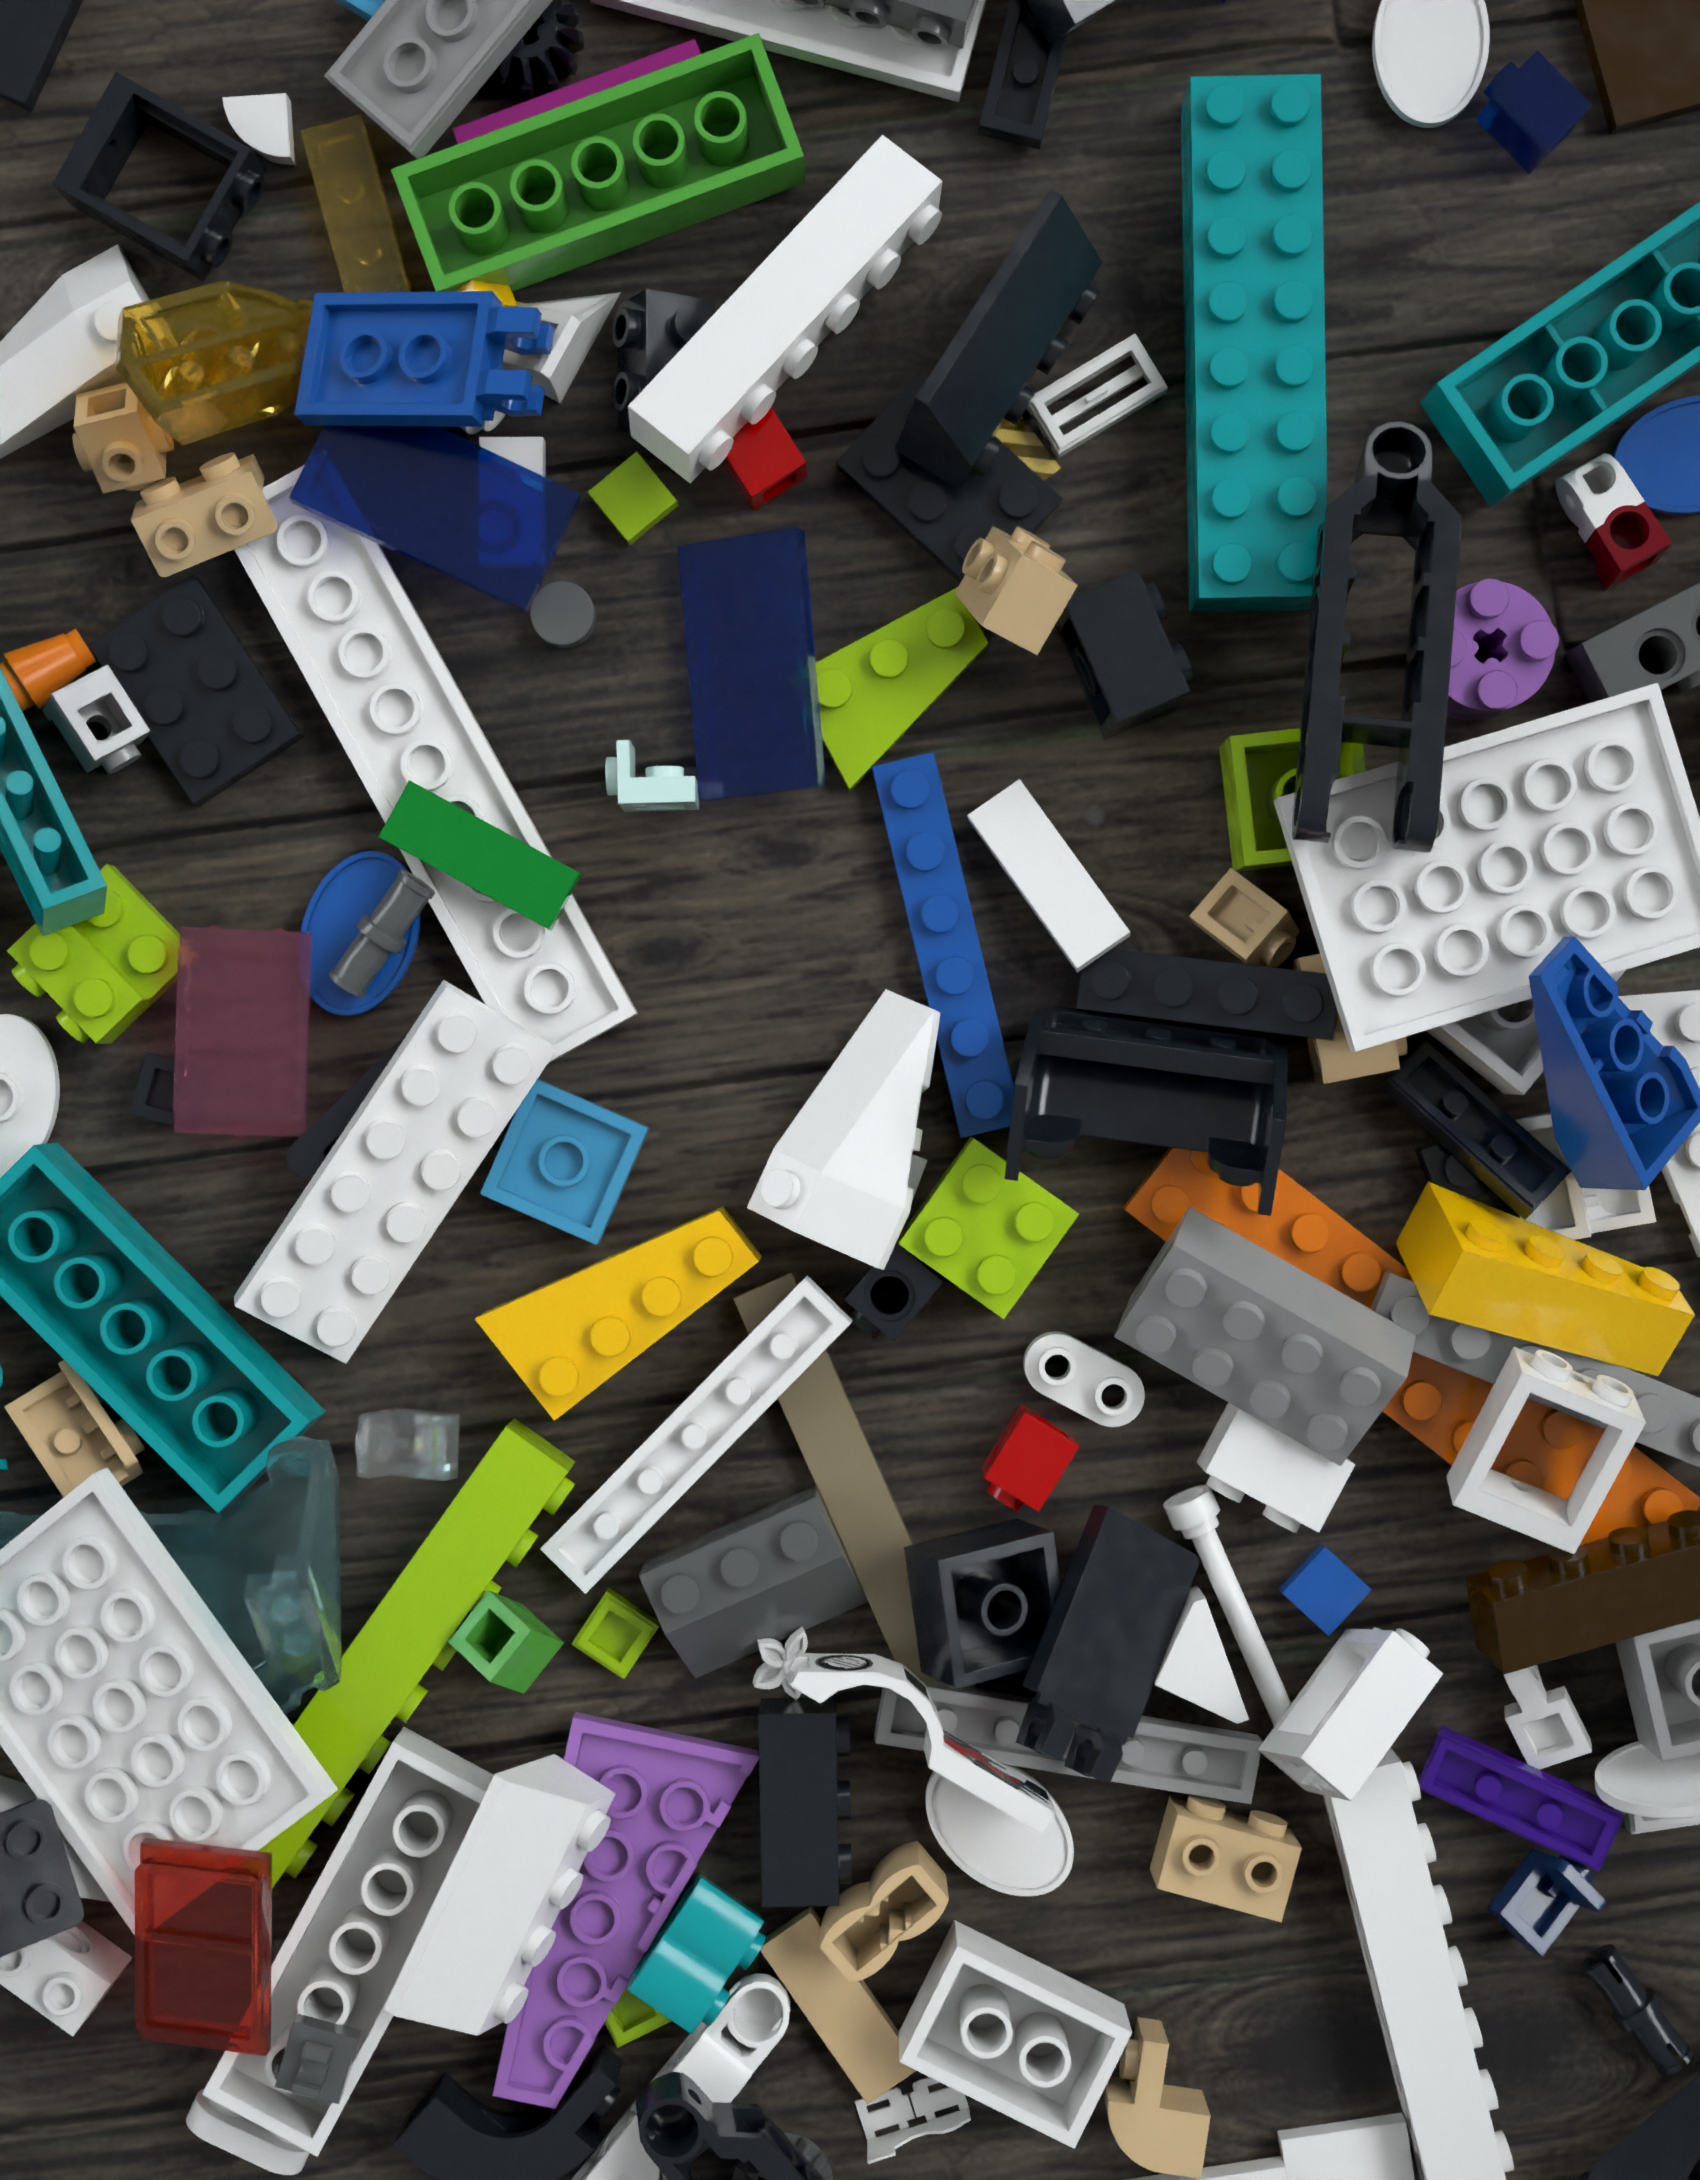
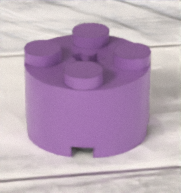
M1490 578L1468 584L1457 590L1447 717L1460 720H1481L1501 715L1529 699L1546 681L1553 666L1559 636L1557 629L1551 623L1543 606L1527 591L1513 584ZM1478 642H1482L1489 649L1486 654L1488 660L1483 663L1479 662L1474 656L1479 648Z

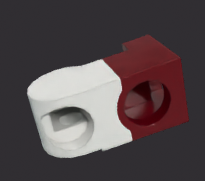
M1604 453L1556 480L1555 486L1559 502L1569 519L1579 528L1578 533L1597 562L1594 571L1606 590L1657 563L1671 546L1672 541L1623 467L1610 454Z

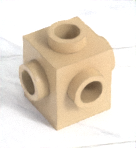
M139 379L76 394L74 429L76 433H73L72 436L74 450L82 469L85 472L93 470L103 494L120 489L127 491L142 490L157 480L166 478L167 452L174 450L172 433L163 412L153 413Z

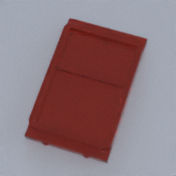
M145 1838L140 1843V1865L135 1870V2025L141 2033V2039L266 2056L271 2050L272 1853Z

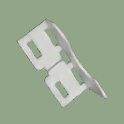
M930 2077L914 2081L912 2084L914 2091L909 2092V2096L916 2117L925 2115L927 2123L911 2128L909 2127L908 2120L914 2119L915 2115L908 2093L902 2095L898 2087L891 2088L868 2105L886 2099L890 2103L889 2106L868 2112L866 2107L868 2105L863 2098L854 2100L867 2139L868 2164L895 2156L898 2147L914 2138L927 2134L951 2132L971 2120L970 2109L965 2094L950 2087L929 2092L928 2086L939 2083ZM955 2105L959 2106L960 2111L938 2118L935 2116L934 2112ZM896 2124L899 2125L900 2130L876 2137L875 2131Z

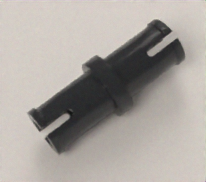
M1613 1944L1604 1945L1593 1951V1954L1600 1963L1595 1964L1590 1957H1587L1581 1964V1969L1586 1976H1589L1613 2008L1612 2019L1622 2032H1630L1654 2063L1655 2069L1661 2076H1669L1679 2072L1682 2067L1674 2057L1678 2055L1683 2063L1688 2064L1693 2057L1694 2051L1683 2041L1660 2010L1662 2007L1661 1999L1652 1988H1644Z

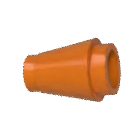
M75 628L66 634L63 633L4 653L6 660L0 663V668L23 712L33 705L41 709L48 701L51 693L69 685L87 667L97 661Z

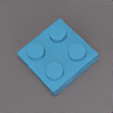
M537 1079L515 1112L480 1194L598 1245L650 1127Z

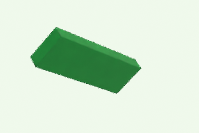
M410 780L379 835V838L551 931L582 875Z

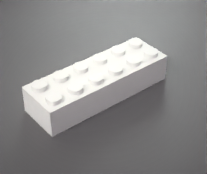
M402 1728L387 1751L202 2093L203 2096L318 2157L393 2015L383 2009L488 1789L494 1776L493 1774L408 1728ZM298 2014L361 2031L344 2094L339 2104L321 2099L316 2100L275 2087L292 2024Z

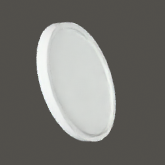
M1381 0L1373 28L1372 55L1374 70L1385 100L1392 110L1404 121L1417 127L1434 128L1456 118L1468 105L1481 83L1489 54L1490 28L1485 1Z
M0 1014L1 1178L33 1145L47 1143L57 1117L60 1097L58 1065L47 1037L30 1020L11 1014Z
M1639 1741L1627 1744L1609 1753L1599 1762L1595 1770L1596 1793L1609 1806L1633 1815L1672 1819L1700 1816V1754L1662 1762Z
M1003 1764L1004 1766L1010 1768L1011 1770L1015 1771L1016 1773L1020 1774L1021 1776L1025 1777L1026 1779L1045 1789L1033 1777H1031L1029 1774L1019 1769L1018 1767ZM934 1771L927 1783L925 1795L929 1824L945 1853L973 1879L1002 1893L1029 1897L1053 1891L1065 1881L1070 1873L1074 1859L1071 1831L1062 1810L1050 1794L1049 1796L1056 1814L1043 1835L937 1772Z

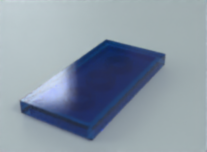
M323 426L289 497L294 505L526 614L581 501L580 493L447 430L434 426Z
M796 527L678 546L699 800L710 802L826 787L805 531Z

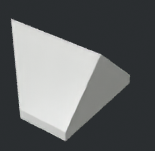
M621 292L534 303L516 301L518 307L537 308L542 313L540 323H550L554 328L551 354L520 355L504 349L501 369L527 370L532 375L531 385H540L545 390L544 395L561 403Z

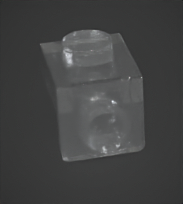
M392 1408L360 1414L358 1418V1432L355 1439L357 1476L359 1478L372 1479L396 1475L436 1481L458 1478L460 1414L406 1408Z

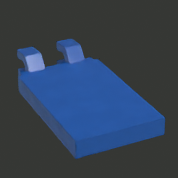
M493 291L315 293L294 415L306 426L483 427L484 421H493L495 411L511 417L541 416L545 390L540 385H531L532 375L527 370L501 368L504 349L520 355L551 354L554 328L550 323H540L542 313L537 308L503 307V303Z

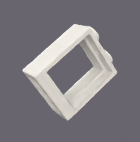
M1513 1347L1446 1476L1453 1505L1575 1554L1646 1424L1634 1392L1627 1385L1610 1376L1597 1375L1596 1379H1592L1575 1372L1566 1360L1551 1352L1537 1350L1533 1355ZM1530 1393L1608 1424L1568 1500L1490 1469Z
M1376 1627L1372 1630L1346 1629L1258 1750L1305 1791L1352 1801L1443 1673L1426 1659L1430 1653L1429 1649L1419 1639L1403 1629L1397 1628L1395 1632L1393 1630H1381Z

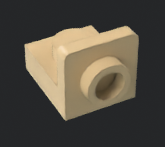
M1232 868L1228 870L1189 915L1197 927L1238 957L1243 964L1277 968L1292 953L1296 944V936L1299 933V929L1287 909Z

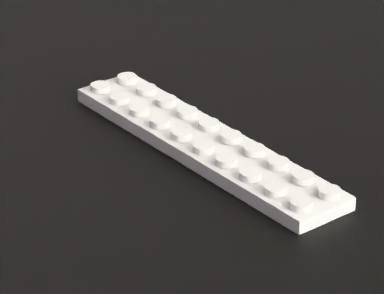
M325 453L265 486L263 493L278 522L277 530L270 535L234 550L385 824L410 780L551 857L333 459L328 453ZM400 849L413 875L424 881L435 891V895L428 902L485 1005L551 1043L556 1052L548 1064L638 1015L572 894L551 931Z

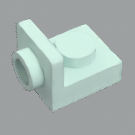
M617 740V757H606L607 795H618V805L624 812L699 810V784L695 776H684V768L680 766H652L645 768L646 777H636L635 748L630 740Z

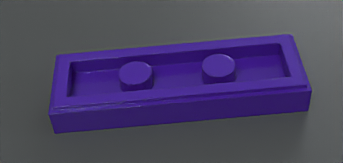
M1443 1725L1439 1728L1417 1778L1420 1790L1597 1872L1600 1871L1625 1816L1624 1812L1609 1806L1599 1796Z

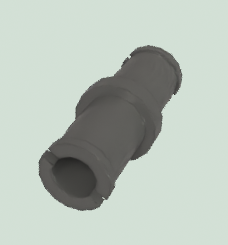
M400 869L397 873V878L372 914H363L356 924L360 931L334 969L332 968L328 973L331 980L350 994L363 998L367 993L368 987L392 953L400 954L407 942L404 939V935L428 900L433 898L435 891L415 875Z

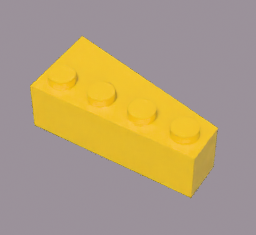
M1427 1182L1395 1243L1429 1315L1659 1376L1695 1316L1679 1290V1283L1668 1273L1654 1267H1641L1431 1182Z
M721 1207L490 1309L476 1317L475 1320L555 1421L757 1264L762 1256L726 1209Z

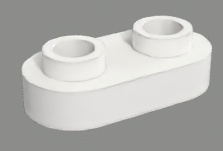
M1047 1332L1039 1335L1029 1344L1025 1351L1023 1367L1028 1381L1035 1390L1050 1399L1107 1427L1126 1425L1140 1413L1145 1399L1142 1381L1129 1366L1062 1332ZM1062 1355L1067 1358L1068 1369L1062 1376L1052 1377L1046 1373L1045 1363L1049 1357ZM1117 1384L1123 1387L1124 1398L1120 1404L1107 1406L1102 1402V1392L1107 1386Z
M204 2089L197 2093L186 2117L187 2126L196 2136L273 2173L295 2175L302 2171L310 2154L309 2152L203 2096Z

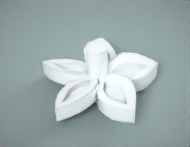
M803 1626L788 1638L785 1647L779 1641L772 1638L757 1639L758 1648L764 1663L758 1667L752 1681L754 1688L770 1690L782 1684L787 1694L796 1700L799 1698L802 1692L790 1686V1681L794 1674L788 1670V1667L797 1653H805L808 1641Z

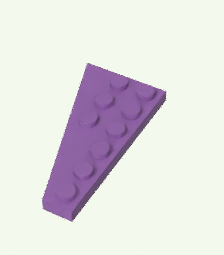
M575 1712L564 1760L616 1793L606 1813L611 1821L602 1841L593 1851L587 1853L581 1865L579 1873L583 1875V1881L578 1893L566 1908L560 1909L551 1928L556 1932V1937L550 1951L541 1963L532 1968L524 1987L529 1990L528 1997L520 2012L507 2025L492 2096L553 2109L557 2107L592 2047L599 2030L624 1992L629 1978L644 1953L649 1949L695 1870L705 1848L730 1810L737 1793L759 1760V1750Z

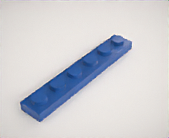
M934 752L872 766V773L928 1007L941 1013L937 1045L959 1137L964 1138L1010 1127L1014 1085Z

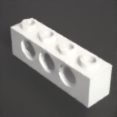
M81 1921L73 1928L0 1957V1984L73 2037L97 2008L133 1957Z

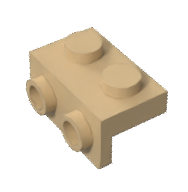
M227 453L200 466L201 476L178 484L175 477H169L149 485L140 492L143 499L136 502L131 522L159 576L168 577L276 532L278 522L263 493L265 477L254 454L238 460L235 453Z
M65 1360L58 1363L61 1372L4 1407L63 1498L93 1473L107 1467L121 1487L143 1473L135 1456L145 1450L132 1427L123 1418L113 1423L101 1405L105 1400Z

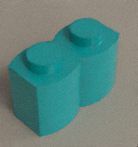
M698 1872L676 1903L663 1927L629 1978L627 1984L628 1991L690 2034L696 2030L701 2022L709 2027L716 2020L729 1998L730 1992L723 1988L728 1977L737 1965L746 1970L764 1944L766 1936L759 1932L764 1923L763 1918Z

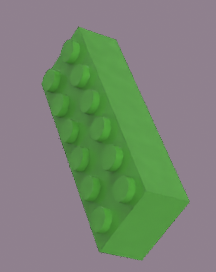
M759 33L391 169L436 292L455 291L470 280L510 286L513 292L806 183L804 154Z

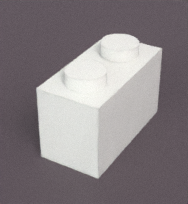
M1229 1402L1197 1460L1198 1465L1204 1472L1210 1475L1206 1483L1207 1486L1238 1503L1241 1502L1244 1494H1247L1266 1504L1262 1515L1294 1533L1297 1532L1301 1524L1318 1533L1320 1532L1355 1466L1348 1458L1341 1466L1337 1465Z

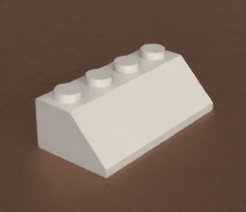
M555 1754L494 1774L383 2009L396 2017L476 2036L502 2022L505 2024L510 2023L526 2002L529 1990L524 1985L532 1968L541 1963L555 1941L556 1932L551 1928L560 1909L566 1908L571 1903L581 1887L583 1875L579 1873V1870L587 1853L593 1851L599 1845L609 1828L611 1819L606 1813L616 1793Z

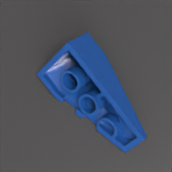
M1575 936L1563 937L1528 976L1554 1136L1580 1188L1646 1190L1700 1123V1089L1684 1056L1674 1046H1662L1651 1034L1650 1029L1653 1022L1642 1010H1630L1618 997L1617 982Z

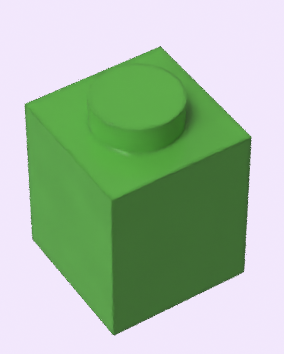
M490 1590L448 1641L489 1682L523 1694L564 1644L557 1635L523 1604Z

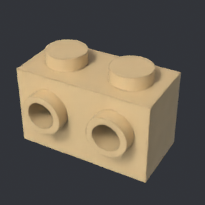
M992 526L986 539L979 538L968 551L962 566V572L965 576L955 595L981 626L1038 655L1078 585L1061 570L1066 560L1050 550V545L1044 540L1018 526L1015 528L1012 536Z
M1189 1794L1188 1800L1169 1796L1150 1865V1871L1157 1889L1282 1923L1302 1850L1292 1830L1287 1828L1288 1823L1276 1815L1258 1810L1250 1811L1249 1817L1225 1811L1226 1805L1214 1798Z

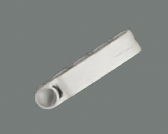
M755 1973L743 1977L729 1991V1998L716 2020L709 2027L701 2022L696 2030L688 2035L651 2082L669 2072L684 2073L700 2087L712 2102L731 2103L750 2079L753 2072L780 2041L787 2029L791 2002L787 1989L778 1979L768 1974ZM636 2100L571 2180H658L659 2168L646 2153L640 2142Z

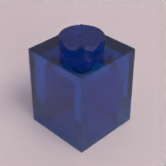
M1537 50L1520 68L1511 61L1491 80L1483 91L1489 98V101L1476 121L1530 174L1576 128L1592 107V104Z

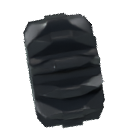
M553 0L526 32V34L533 33L536 42L525 45L522 37L494 71L497 72L496 80L500 88L506 92L520 81L524 96L532 99L536 92V83L545 81L547 88L551 92L559 89L557 72L576 76L578 65L576 58L572 54L583 51L585 41L583 33L575 29L580 21L575 6L572 4L562 5V0Z

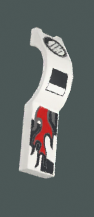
M797 1653L790 1663L788 1670L794 1674L790 1681V1686L820 1704L840 1690L860 1685L889 1688L910 1700L926 1722L923 1749L928 1768L1043 1835L1056 1814L1048 1791L943 1730L937 1709L926 1685L906 1666L876 1654Z

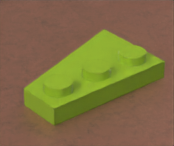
M957 588L790 676L792 685L849 792L861 781L871 767L898 742L933 702L935 703L987 648L988 641L978 622L955 595Z

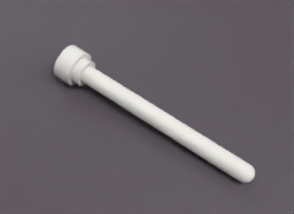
M1206 1484L1188 1488L1166 1500L1163 1507L1173 1529L1176 1531L1181 1530L1185 1539H1192L1275 1727L1291 1705V1701L1216 1533L1215 1528L1219 1526L1216 1515L1220 1512V1508L1211 1488Z

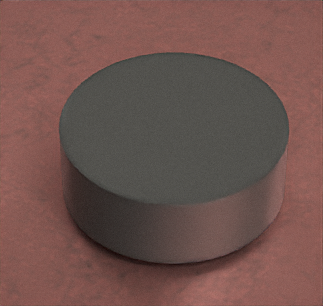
M557 581L544 586L535 595L531 604L530 616L532 625L538 635L551 646L557 648L576 647L586 641L594 630L596 623L594 604L587 592L572 582Z

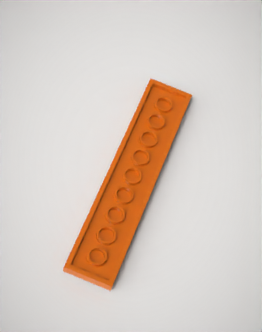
M1169 1147L1122 1207L1166 1242L1190 1206L1369 1309L1385 1271L1413 1281L1406 1267L1280 1169L1278 1170L1271 1216L1258 1214L1259 1183L1250 1186L1228 1184L1222 1181L1218 1174L1209 1168L1207 1164L1208 1152ZM1413 1352L1407 1379L1382 1412L1452 1466L1494 1384ZM1527 1398L1490 1469L1568 1500L1605 1429ZM1633 1446L1580 1545L1607 1538L1610 1532L1619 1528H1642L1667 1521L1670 1515L1679 1511H1697L1700 1507V1497Z

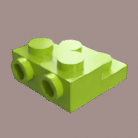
M106 864L100 870L107 885L103 914L42 936L35 923L7 950L18 962L11 970L14 977L23 987L37 997H41L47 992L63 1009L56 1016L57 1021L73 1038L81 1043H85L89 1038L97 1044L113 1043L201 958L197 951L115 866Z

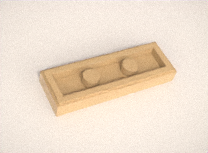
M810 1906L766 1936L760 1951L868 2105L916 2072V2070L900 2063L899 2031L864 1980L849 1983L820 1949L822 1920L813 1907Z

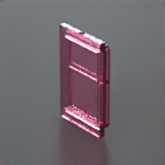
M215 925L209 928L181 927L177 971L173 1094L174 1133L231 1134L242 1138L246 1135L300 1137L306 1132L312 932H289L282 928H277L274 931L221 929Z

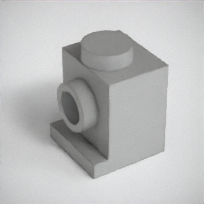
M108 664L51 693L42 710L49 721L53 720L86 773L102 765L109 775L133 763L141 756L136 746L142 744L150 732L147 724ZM98 722L102 724L107 730V738L96 740L87 723Z

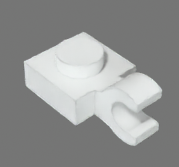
M1537 1665L1504 1674L1506 1682L1517 1700L1515 1703L1504 1706L1505 1720L1528 1765L1540 1770L1592 1752L1591 1738L1565 1686L1546 1692Z

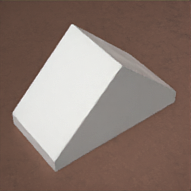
M1196 1585L1189 1590L1154 1685L1238 1724L1249 1720L1207 1600Z

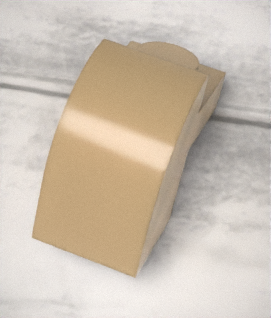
M1137 2017L1134 2038L1129 2039L1120 2057V2078L1110 2077L1103 2091V2099L1112 2134L1123 2152L1138 2165L1162 2174L1201 2179L1211 2117L1202 2090L1163 2084L1169 2042L1162 2021Z

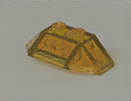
M222 280L123 307L118 319L115 368L153 420L182 446L277 415L297 401L313 301L298 298L297 302H294L272 291Z

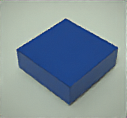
M1322 1543L1318 1545L1279 1588L1284 1596L1328 1636L1372 1590Z

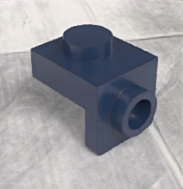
M1531 1849L1487 1909L1528 1951L1543 1956L1580 1906L1599 1913L1607 1901L1590 1885L1594 1877L1584 1865L1562 1855L1555 1857Z

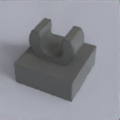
M298 2014L292 2024L275 2087L316 2100L321 2099L339 2104L344 2094L361 2031Z

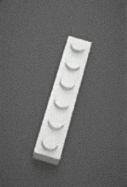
M807 1275L540 1550L586 1594L853 1320Z

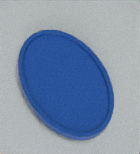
M1700 395L1671 401L1645 414L1622 435L1613 451L1612 457L1623 467L1653 513L1663 515L1700 514Z
M378 851L360 852L337 864L317 887L304 915L299 939V962L302 978L314 1001L320 1007L333 1014L343 1016L359 1015L374 1009L384 1002L403 980L417 948L421 926V912L404 935V939L407 942L400 954L392 953L368 987L367 993L363 998L361 996L356 997L345 991L328 976L330 970L334 969L360 930L356 924L362 915L372 914L397 878V873L400 869L408 871L399 860L386 853Z

